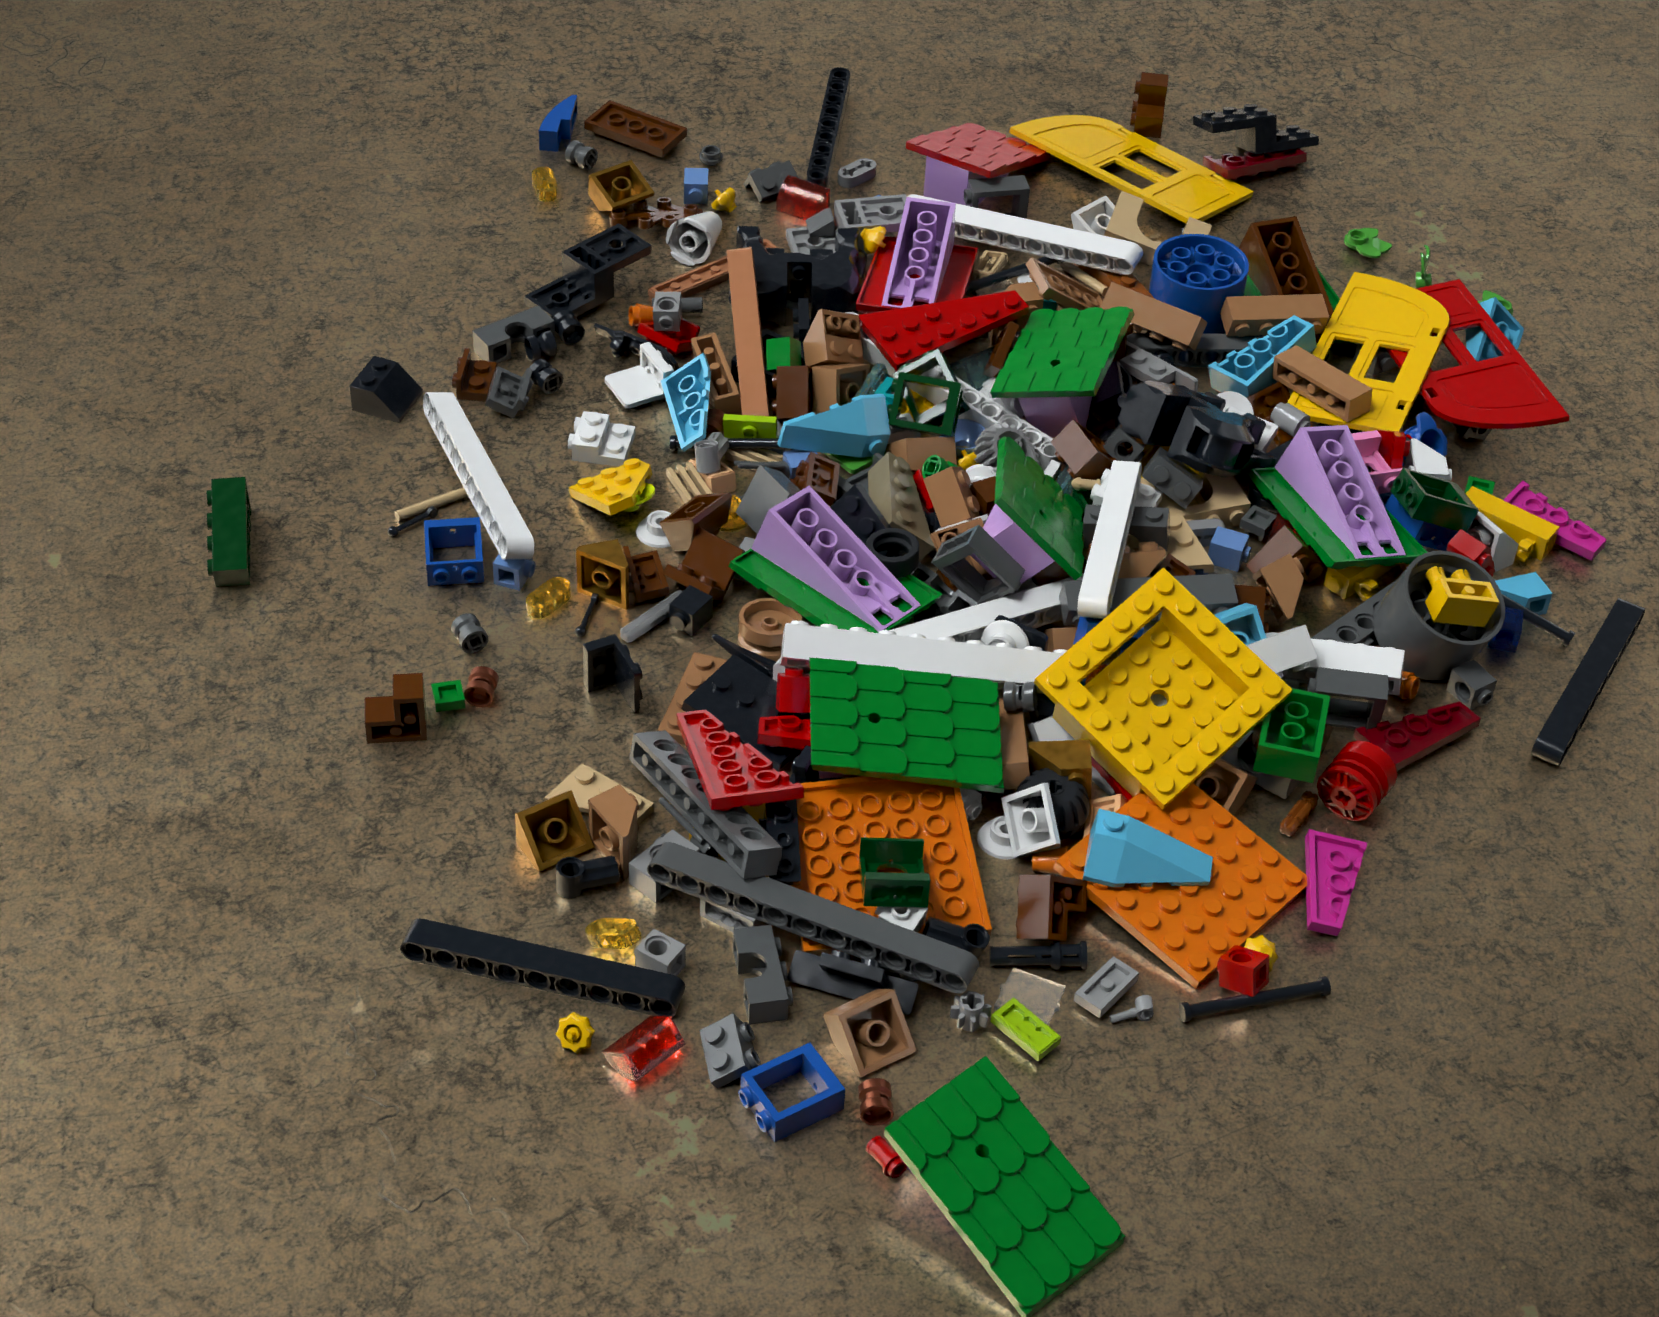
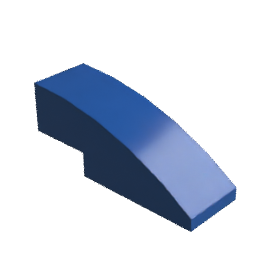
M571 95L564 99L547 114L539 128V150L558 152L561 139L571 140L578 116L577 95Z

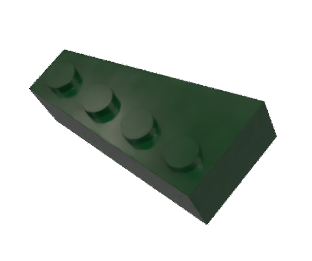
M246 477L211 479V490L206 492L207 505L212 507V513H207L208 530H212V536H207L208 553H212V559H207L208 576L214 577L216 587L250 585L251 559L249 550H251L250 516L252 509Z

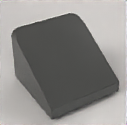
M826 208L806 220L810 237L834 235V217L831 208Z

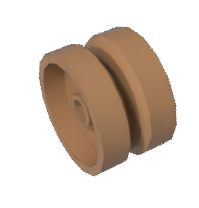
M760 598L750 601L739 612L737 645L777 662L781 658L785 624L792 621H802V616L793 608L784 606L775 598Z

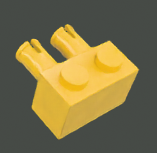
M1437 566L1431 567L1425 574L1432 588L1425 600V604L1433 622L1485 627L1500 603L1491 583L1471 580L1470 574L1466 569L1464 572L1463 569L1456 570L1451 575V578H1446L1444 569Z

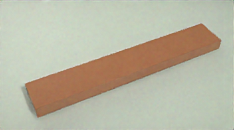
M768 239L763 240L765 248H778ZM727 255L648 288V296L651 299L655 298V291L681 292V298H687L729 280Z

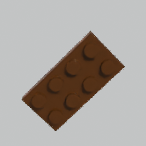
M611 100L584 121V129L659 157H664L687 137L686 127Z

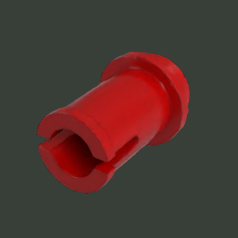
M875 1136L868 1142L866 1152L881 1165L885 1176L898 1178L906 1171L907 1165L882 1136Z

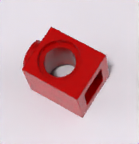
M1234 945L1225 954L1221 955L1218 960L1219 986L1254 997L1269 983V955Z

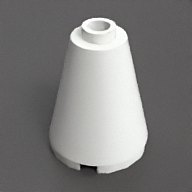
M707 211L675 221L668 229L666 235L667 245L669 244L670 253L673 258L688 266L705 262L711 255L722 229V220L715 212Z

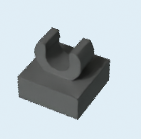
M1253 505L1241 518L1239 527L1245 530V534L1250 535L1253 533L1258 535V541L1261 542L1275 526L1278 515Z

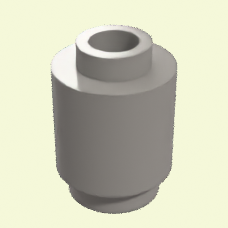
M1280 402L1277 404L1270 416V420L1278 425L1279 429L1292 437L1296 435L1300 427H1311L1310 416L1289 403L1284 404Z

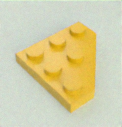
M632 458L624 461L623 465L602 470L601 474L597 476L582 478L577 481V484L568 488L571 498L611 516L633 507L637 502L636 495H641L646 487L645 480L650 479L653 474L650 464L637 458Z

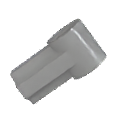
M712 432L706 440L698 441L694 444L696 468L699 473H713L721 469L720 459L729 448V440L721 432Z

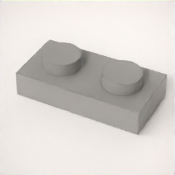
M1113 956L1075 992L1074 1002L1100 1018L1138 981L1139 972Z

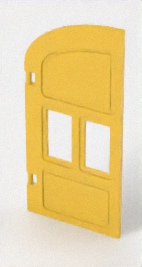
M1086 115L1052 116L1027 121L1010 127L1009 133L1124 192L1144 199L1143 202L1184 223H1187L1189 217L1203 222L1253 196L1254 191L1230 179H1225L1217 175L1216 172L1136 132L1133 133L1118 123L1104 118ZM1136 152H1141L1179 172L1166 178L1127 157ZM1116 163L1155 184L1140 189L1102 168Z
M1354 272L1312 354L1324 361L1335 339L1363 344L1348 375L1372 388L1370 411L1350 422H1346L1294 390L1287 403L1309 415L1311 422L1333 426L1347 425L1350 429L1366 432L1379 429L1401 432L1408 418V413L1411 407H1413L1440 348L1442 339L1448 330L1449 314L1447 310L1437 300L1418 289L1386 278ZM1432 333H1438L1437 337L1431 336ZM1379 347L1408 352L1394 383L1365 378ZM1399 405L1404 406L1403 410L1398 409Z

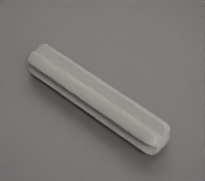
M676 591L621 628V639L625 640L626 643H631L668 618L669 603L681 594L682 591Z

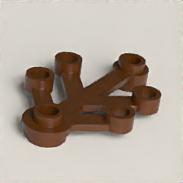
M668 197L658 198L657 208L648 206V201L644 199L633 203V210L643 213H626L625 209L619 208L611 211L609 224L611 227L618 223L627 227L629 220H638V227L640 229H650L653 225L662 222L663 227L670 228L678 219L703 213V210L693 204L685 205L684 207L671 204V198Z

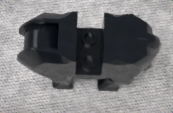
M738 226L736 248L752 247L760 321H773L780 326H786L787 300L798 302V298H808L811 319L815 318L820 309L842 313H858L856 302L865 280L863 275L867 264V255L861 249H858V228L836 229L835 253H833V249H810V255L803 253H784L783 248H765L758 226ZM730 293V295H729V297H728V300H729L730 306L732 307V304H731V293Z
M1148 380L1129 387L1127 393L1121 394L1117 398V403L1121 407L1118 419L1127 434L1140 439L1146 445L1170 446L1167 456L1185 463L1194 470L1226 478L1233 475L1245 476L1251 469L1272 468L1276 463L1277 459L1255 448V445L1259 444L1265 429V421L1250 413L1240 415L1232 412H1223L1226 404L1225 399L1211 392L1200 393L1184 385H1173Z

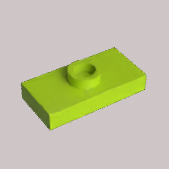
M724 414V437L778 438L777 417Z
M1014 997L991 1015L990 1022L1036 1061H1040L1061 1042L1059 1034Z

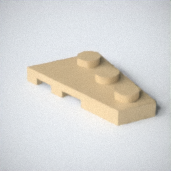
M582 763L546 795L544 801L572 790L581 814L583 812L589 813L588 799L619 785V783ZM621 785L628 794L632 793L638 801L637 822L640 825L654 812V803Z

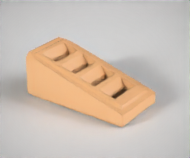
M696 458L688 460L696 468ZM720 461L721 469L719 471L699 473L712 493L736 491L735 471L722 461Z

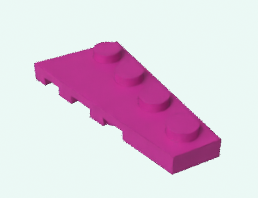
M1523 480L1504 499V501L1559 526L1555 544L1577 553L1581 557L1592 561L1605 546L1606 538L1583 522H1574L1569 518V512L1562 507L1556 509L1550 505L1545 495L1540 492L1537 494L1529 490L1530 485Z
M1311 829L1308 830L1305 836L1307 930L1338 936L1368 842Z

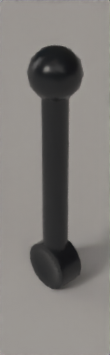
M430 506L425 513L397 527H389V536L395 537L399 531L428 517H436L438 509Z
M597 593L592 594L591 602L581 625L575 629V634L578 637H583L586 634L585 627L595 605L599 601V594Z

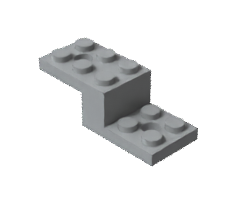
M906 194L835 200L834 235L810 237L807 227L786 229V239L791 253L810 255V249H833V253H835V231L837 228H858L859 236L864 228L873 229L879 226L885 227L886 233L899 232L907 196ZM859 237L858 249H861L867 255L864 251L863 240Z

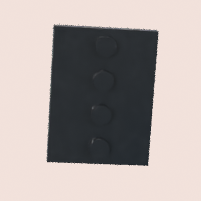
M735 654L687 697L682 705V710L685 712L705 709L724 723V729L727 732L738 734L742 744L749 743L771 760L773 768L777 771L799 750L757 744L760 717L795 715L800 720L810 719V713L779 712L776 709L777 682Z

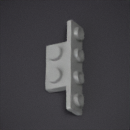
M1127 341L1126 357L1120 359V364L1130 375L1143 382L1151 380L1168 384L1175 383V385H1184L1193 391H1198L1197 378Z

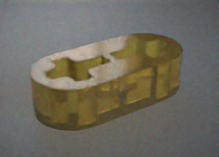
M548 167L533 169L532 184L537 199L543 202L554 201L558 194L557 183L552 169Z
M553 577L544 582L526 597L527 614L536 619L549 616L570 599V582L563 577Z
M601 918L591 922L585 928L588 941L594 948L625 949L635 945L642 937L634 919Z

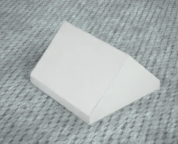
M1105 195L1071 214L1073 229L1104 236L1115 205Z
M1041 783L1001 798L1013 858L1060 848L1061 843L1048 783ZM1042 796L1044 808H1026L1028 801L1023 804L1024 799Z

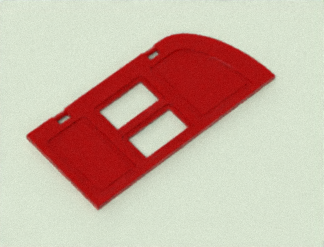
M1460 279L1416 288L1437 300L1447 310L1449 314V327L1442 342L1460 364L1459 366L1433 371L1431 367L1419 395H1422L1427 406L1435 415L1458 425L1485 429L1530 428L1569 421V414ZM1480 326L1503 356L1476 361L1454 332ZM1432 333L1431 336H1437L1438 333ZM1385 348L1401 369L1408 352ZM1428 393H1433L1435 397L1431 398Z

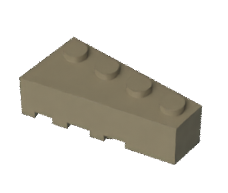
M888 451L868 471L869 496L891 528L903 529L917 538L920 544V562L935 547L930 537V530L910 465L902 457H897Z

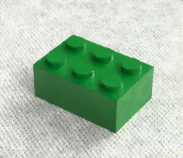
M1292 688L1291 695L1263 719L1253 771L1314 783L1330 696Z

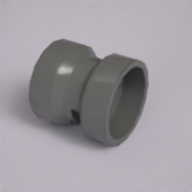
M573 140L567 146L565 151L567 162L573 165L578 164L580 168L586 171L591 170L597 162L598 152L596 149L590 146L585 147L583 143L577 140Z
M462 614L452 622L451 631L456 639L459 640V644L464 652L476 653L487 645L488 635L474 614Z
M1005 682L1003 690L1005 711L1015 712L1016 709L1036 711L1037 686L1034 682H1025L1023 685H1017L1015 682Z

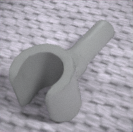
M1149 995L1137 997L1135 999V1008L1110 1015L1111 1023L1135 1017L1141 1021H1149L1154 1014L1152 997Z

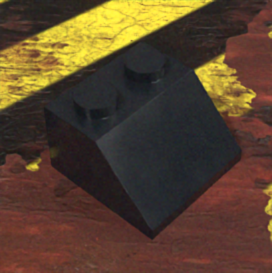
M377 356L372 357L350 384L352 411L400 423L423 394V389L398 362Z

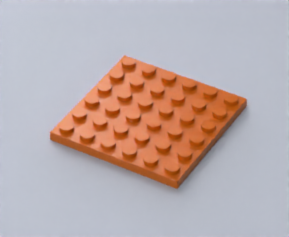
M866 776L800 783L804 787V798L796 800L801 883L800 885L790 886L878 918L879 915L875 914L877 907L863 906L859 872L861 837L924 839V872L930 875L926 920L930 916L962 927L972 923L979 924L991 935L992 927L960 788ZM891 867L883 868L877 871L884 873H905L900 869ZM925 923L918 933L922 934ZM799 935L801 948L804 952L821 955L822 952L831 954L832 950H837Z
M1192 783L1163 810L1142 790L1115 813L1137 819L1212 856L1213 862L1209 885L1172 886L1169 883H1153L1150 887H1142L1141 883H1125L1124 887H1110L1087 881L1086 886L1087 897L1192 987L1197 989L1217 971V963L1221 955L1225 954L1234 945L1244 947L1247 938H1254L1306 891L1307 875ZM1090 833L1057 859L1053 869L1063 877L1082 880Z

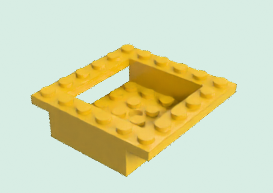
M1164 567L1037 676L1034 684L1055 704L1052 718L1075 740H1090L1091 756L1129 794L1134 797L1143 790L1162 810L1290 696L1293 691L1290 686ZM1162 611L1160 620L1085 686L1080 683ZM1155 694H1161L1167 699V704L1157 706L1152 703L1151 697Z

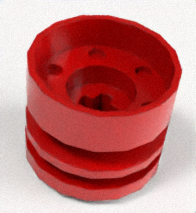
M1360 740L1348 742L1333 759V762L1319 776L1317 782L1318 795L1324 805L1335 815L1345 820L1356 822L1366 820L1396 784L1398 776L1396 765L1391 757L1379 746Z

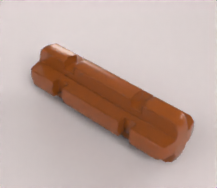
M1305 791L1302 794L1300 800L1295 803L1280 823L1279 831L1281 834H1285L1287 837L1294 836L1298 831L1297 828L1301 827L1310 815V811L1314 810L1317 806L1319 799L1317 794H1313L1311 791Z

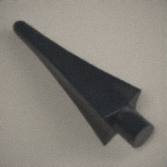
M718 634L712 635V639L732 656L735 654L773 679V665L776 661L740 647Z

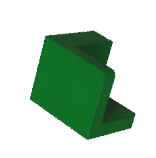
M792 337L768 339L766 341L767 371L777 374V366H801V342Z

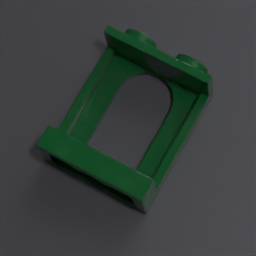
M861 837L859 872L863 906L928 908L930 875L924 872V839ZM891 867L900 869L905 873H884L877 871L883 868Z

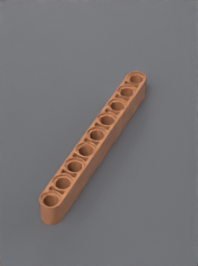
M752 247L727 250V262L742 415L770 416Z

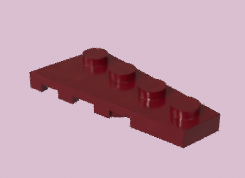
M1299 148L1257 155L1245 151L1244 156H1233L1232 153L1222 154L1221 159H1213L1211 155L1203 156L1204 166L1230 180H1237L1238 177L1245 175L1256 176L1259 172L1277 171L1281 167H1295L1299 163L1307 162V153Z
M1459 701L1429 709L1427 714L1418 716L1413 713L1403 716V719L1398 722L1390 723L1387 720L1377 723L1375 728H1356L1353 737L1356 740L1367 741L1383 749L1391 757L1398 771L1479 727L1481 718Z

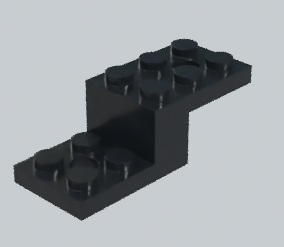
M1246 104L1241 109L1225 107L1221 112L1204 110L1200 115L1193 116V125L1210 133L1236 130V146L1255 155L1319 145V136L1310 133V130L1301 129L1299 125H1288L1284 130L1277 129V115L1269 112L1267 108H1259L1257 104Z
M618 223L562 251V277L525 295L524 304L529 308L539 305L552 319L558 312L563 310H570L577 317L614 298V272L651 254V244Z

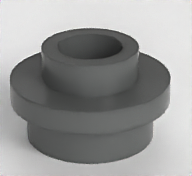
M707 145L702 148L699 159L707 166H715L723 160V154L720 152L719 147Z

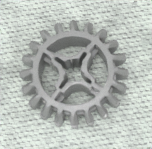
M1006 422L993 424L983 430L974 442L976 447L973 452L977 455L974 461L984 466H992L994 472L997 469L998 440L1004 436L1012 438L1023 449L1026 457L1033 458L1040 467L1042 465L1038 461L1041 455L1034 450L1036 445H1032L1029 441L1030 437L1024 435L1023 429L1018 431L1014 424L1011 426Z

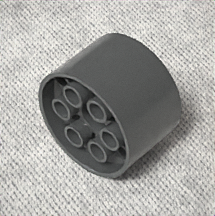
M1432 551L1414 559L1379 601L1373 616L1374 633L1380 647H1393L1405 650L1403 671L1413 672L1416 677L1425 680L1450 679L1452 669L1474 660L1500 631L1505 619V603L1495 580L1479 564L1454 552ZM1434 566L1442 567L1446 578H1451V575L1456 570L1463 569L1464 572L1466 569L1470 574L1471 580L1490 582L1500 603L1486 626L1478 627L1433 622L1425 604V600L1428 597L1427 594H1430L1432 590L1425 575L1428 569Z

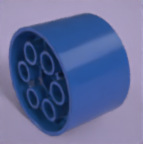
M1205 234L1178 235L1165 240L1155 250L1149 292L1159 301L1202 317L1207 322L1203 334H1226L1220 312L1226 297L1244 296L1249 262L1246 255L1237 246L1224 239Z

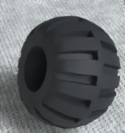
M1043 768L1030 773V776H1027L1019 784L1016 792L1041 783H1048L1059 838L1063 840L1073 836L1084 825L1090 810L1089 797L1085 786L1076 781H1068V776H1060L1049 768ZM1042 796L1023 800V804L1028 801L1026 808H1044Z

